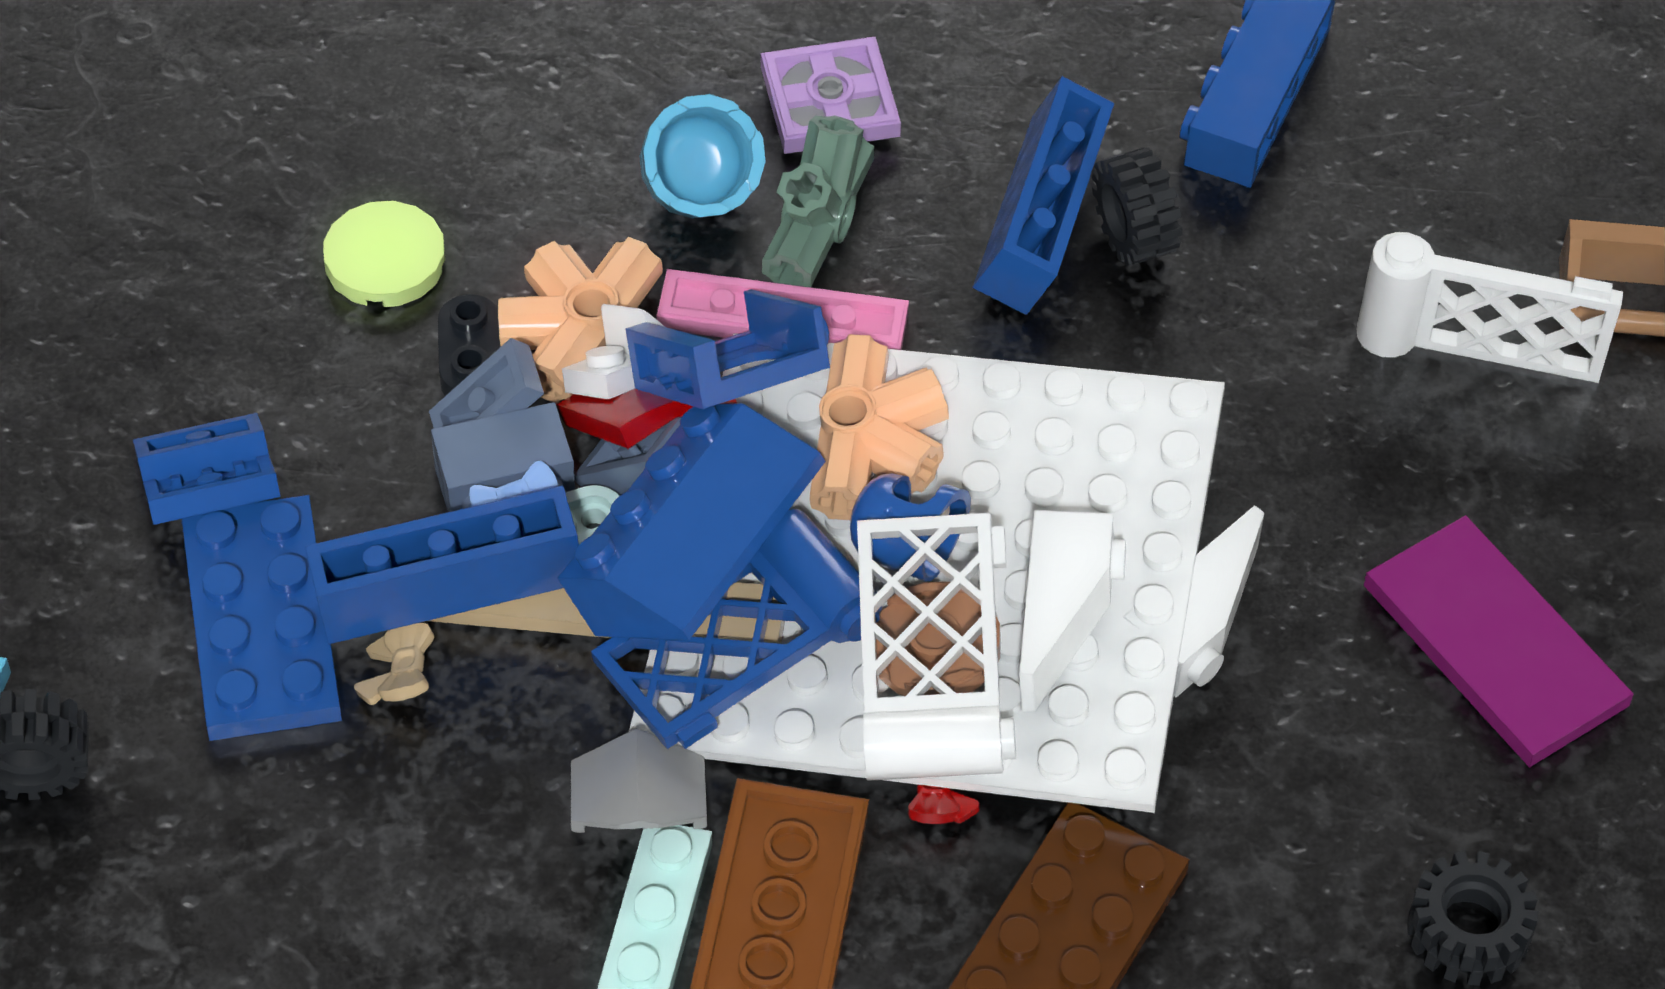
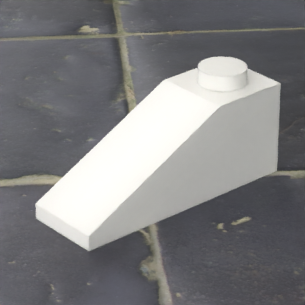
M1255 505L1196 555L1179 657L1175 697L1179 696L1192 683L1199 687L1205 685L1216 675L1224 661L1222 652L1258 549L1264 512ZM1133 608L1123 618L1140 630L1142 621L1137 618Z
M1034 510L1019 672L1022 711L1035 712L1109 608L1112 579H1125L1126 540H1114L1113 513Z

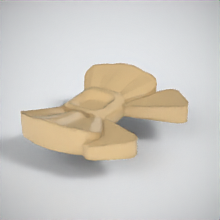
M420 622L388 630L383 637L366 648V652L371 659L391 662L392 664L390 673L370 678L354 685V689L360 698L368 704L374 705L381 698L384 701H402L416 697L428 690L429 683L422 674L424 665L423 653L435 638L428 624Z

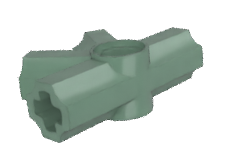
M815 115L809 121L800 166L791 172H783L777 189V194L784 201L781 224L762 260V274L769 277L774 283L811 288L833 242L840 244L848 233L856 207V195L874 160V146L863 138L864 129L855 125L852 120L835 115Z

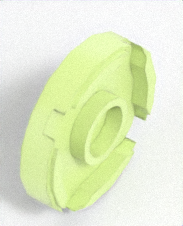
M380 201L358 206L348 210L331 225L323 241L325 272L334 289L352 302L367 306V300L373 302L383 301V307H395L419 299L438 283L443 272L442 265L445 261L443 233L433 217L413 205L397 201Z

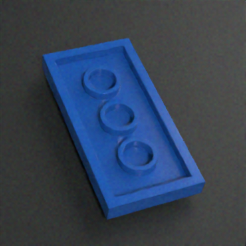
M309 495L256 502L183 518L182 526L209 741L342 721L331 644L327 640L305 546L316 544Z

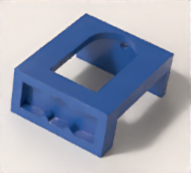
M751 289L744 291L749 331L715 341L649 322L625 328L635 389L705 409L830 368L827 350L829 330L822 316L821 306ZM773 360L724 377L720 376L721 371L743 364Z

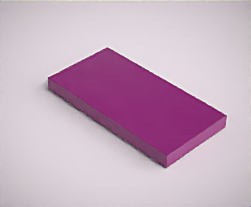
M1466 515L1366 573L1363 586L1528 767L1533 766L1630 706L1634 693Z

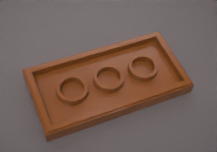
M737 778L690 989L834 988L869 811V799Z

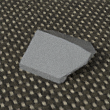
M636 728L571 760V831L585 833V826L609 829H651L693 823V829L707 827L705 759L702 755L676 744L667 749L656 736Z

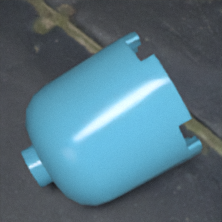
M711 94L687 96L665 108L649 127L639 156L642 179L652 198L669 212L691 219L720 216L742 205L759 185L766 162L763 137L760 131H757L751 118L739 109V106L733 101Z

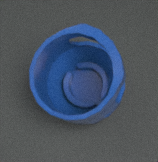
M893 473L882 474L872 479L858 495L850 519L851 541L858 553L857 521L941 516L949 506V515L969 514L971 496L967 490L944 484L929 501L915 504L911 503V482L908 476ZM950 534L934 552L947 562L960 534ZM931 536L917 537L925 543ZM901 537L872 539L873 560L879 566L897 572L917 552ZM925 560L911 577L931 582L939 575L940 571L928 560Z

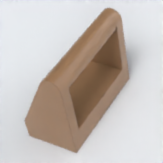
M1570 219L1559 257L1560 279L1574 282L1575 276L1595 280L1665 285V227ZM1582 306L1571 309L1581 321L1604 314L1602 310ZM1620 309L1614 333L1665 337V312Z

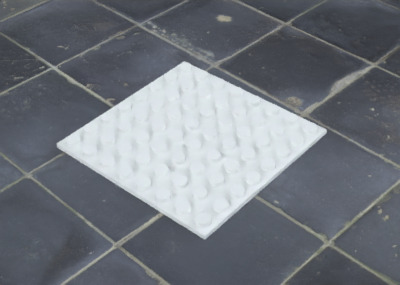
M834 343L827 344L830 365ZM888 349L889 360L885 383L923 368L932 369L941 385L942 393L948 405V420L919 430L922 434L943 445L944 458L938 466L935 479L922 493L915 491L911 494V503L921 504L929 501L935 496L942 485L948 484L969 491L971 496L969 514L990 513L991 526H1004L1007 568H994L995 611L1000 623L1001 654L998 662L1001 719L1014 718L1016 759L1003 760L1004 771L999 774L889 779L885 781L1155 813L1225 382ZM762 360L743 364L723 371L722 377L773 360ZM830 368L736 398V401L750 407L817 450L821 427L819 404L822 397L826 394ZM871 473V480L878 477V475ZM811 480L789 510L798 509L803 511L859 572L858 553L850 536V520L828 519L824 513L811 508L809 500ZM950 506L942 513L941 516L949 515ZM1034 510L1113 513L1114 540H1126L1125 579H1112L1109 608L1035 712L1022 711L1019 672ZM978 533L960 534L947 560V563L959 573L979 553ZM882 567L892 577L897 573V571ZM978 571L969 581L980 590V572ZM752 572L737 581L741 583L762 584ZM940 572L931 582H951V580ZM874 576V589L878 592L885 584ZM910 576L902 585L908 588L928 581ZM887 601L882 605L881 611L888 606ZM1133 608L1137 618L1142 621L1140 630L1123 618ZM785 621L781 644H788L805 631L797 622ZM831 640L715 717L718 728L686 749L704 756V759L867 778L863 746L864 701L861 640L837 643ZM650 650L644 673H652L657 650ZM669 651L664 674L698 677L703 654ZM714 655L710 678L735 679L746 671L749 658ZM879 676L877 677L878 698L901 696L881 681ZM985 683L974 692H985ZM640 689L642 693L647 697L648 690ZM660 691L656 709L667 722H670L691 708L694 693ZM634 710L629 732L638 728L656 736ZM680 742L676 743V745L683 747Z

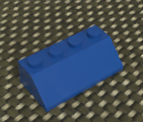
M743 403L717 404L705 409L692 407L682 416L680 426L664 446L648 458L644 471L627 492L620 495L612 503L610 513L595 532L579 544L574 553L575 557L557 579L595 636L690 640L826 461L818 450Z

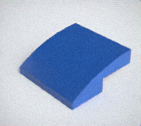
M257 413L133 439L153 525L281 497L276 472L268 453L264 430Z

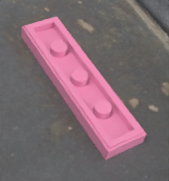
M667 269L656 316L657 320L667 328L690 334L728 338L733 336V333L740 334L749 331L744 291L752 289L821 306L822 316L829 330L828 343L842 342L849 334L870 335L874 341L887 346L888 349L902 350L909 300Z

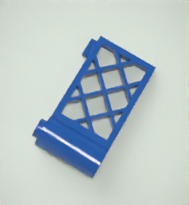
M798 509L788 510L733 582V584L752 572L764 585L761 601L726 600L727 590L709 614L711 618L706 638L691 637L690 640L612 637L591 651L594 663L667 749L678 742L686 749L718 728L715 717L831 640L837 643L861 640L859 572L803 511ZM773 597H774L780 604L772 603ZM882 606L875 613V623L880 620L879 613ZM723 616L756 618L752 641L718 639ZM768 619L794 621L805 631L788 644L764 642ZM635 648L657 650L652 673L624 671L616 661ZM669 651L703 654L698 677L665 675ZM714 655L749 658L746 671L735 679L710 678ZM640 689L648 690L647 697L642 693ZM660 691L694 693L691 708L670 722H667L656 709Z

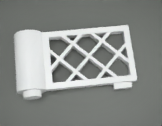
M1395 232L1383 236L1377 241L1373 249L1357 323V338L1361 345L1370 353L1381 357L1401 356L1415 346L1599 383L1621 309L1623 291L1613 290V283L1575 276L1574 282L1434 255L1430 244L1420 236L1408 232ZM1444 280L1470 284L1476 291L1458 297L1443 282ZM1521 294L1531 296L1539 303L1519 309L1508 297ZM1491 304L1502 316L1484 323L1473 310ZM1582 306L1602 310L1604 314L1581 321L1571 309ZM1553 316L1564 328L1545 335L1534 323ZM1455 317L1466 330L1453 332L1433 328V325ZM1517 330L1527 342L1519 345L1508 343L1498 336ZM1579 342L1592 356L1589 359L1565 354L1560 348Z
M990 513L857 521L864 701L863 746L867 780L1003 773V760L1016 759L1014 718L1001 719L993 569L1007 568L1004 526H991ZM978 533L979 553L960 573L934 552L950 534ZM917 536L931 537L924 543ZM901 537L917 552L892 577L873 560L872 539ZM925 560H928L951 580L928 606L902 585ZM978 571L980 572V590L969 581ZM874 576L885 584L875 596ZM960 589L981 606L982 615L963 636L937 615ZM894 593L920 614L896 640L875 624L876 611ZM928 623L955 644L931 670L904 649ZM981 634L983 636V654L972 645ZM876 639L887 647L878 659ZM965 653L984 669L985 692L955 693L939 678ZM896 657L901 659L922 678L906 696L878 698L877 677ZM931 687L940 693L924 695Z

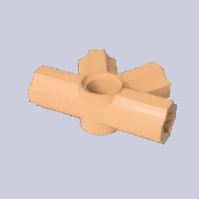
M628 237L624 242H616L592 273L570 245H559L553 241L536 249L534 257L524 266L526 281L538 296L498 299L500 345L502 346L510 338L528 344L530 350H535L532 356L544 391L541 398L556 404L560 403L561 400L574 395L565 393L562 368L585 360L588 350L606 346L601 312L602 305L610 304L638 308L663 273L661 258L649 249L647 243Z
M849 334L842 342L834 343L827 390L819 404L821 427L817 450L826 462L812 479L809 500L811 508L824 513L828 519H851L854 504L862 489L870 482L871 473L878 476L889 473L908 476L911 482V494L915 491L922 493L935 479L938 466L944 458L943 445L919 432V430L949 419L948 405L933 370L923 368L885 383L889 360L888 348L874 341L870 335Z

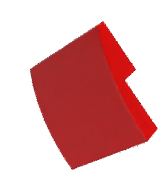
M635 388L611 399L574 394L556 404L566 426L627 449L673 419L682 418L689 409L694 407ZM733 399L720 404H736L737 401Z

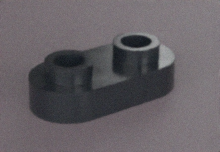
M466 294L454 297L446 302L439 312V374L441 389L445 396L476 369H464L463 367H479L501 347L498 309L492 301L483 296Z

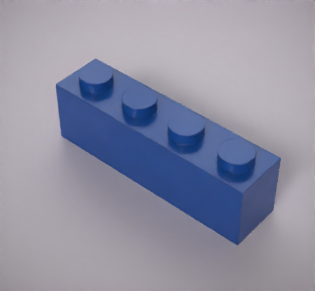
M1335 0L1245 1L1241 17L1244 22L1241 28L1234 25L1230 28L1222 49L1221 58L1224 61L1221 67L1211 65L1201 90L1203 101L1200 107L1191 105L1185 115L1180 131V139L1188 141L1185 166L1249 188L1252 187L1330 30Z
M1063 76L1059 79L1031 118L972 288L1027 315L1058 275L1114 106L1113 102Z
M562 485L305 546L327 640L329 644L562 589L563 586L557 578L575 557L574 553L579 546L565 489Z

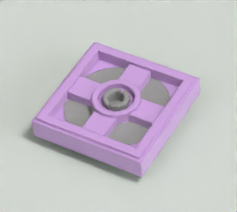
M876 37L761 53V70L784 154L803 151L809 121L815 115H835L854 121L855 125L864 129L863 138L867 142L900 137L901 121Z

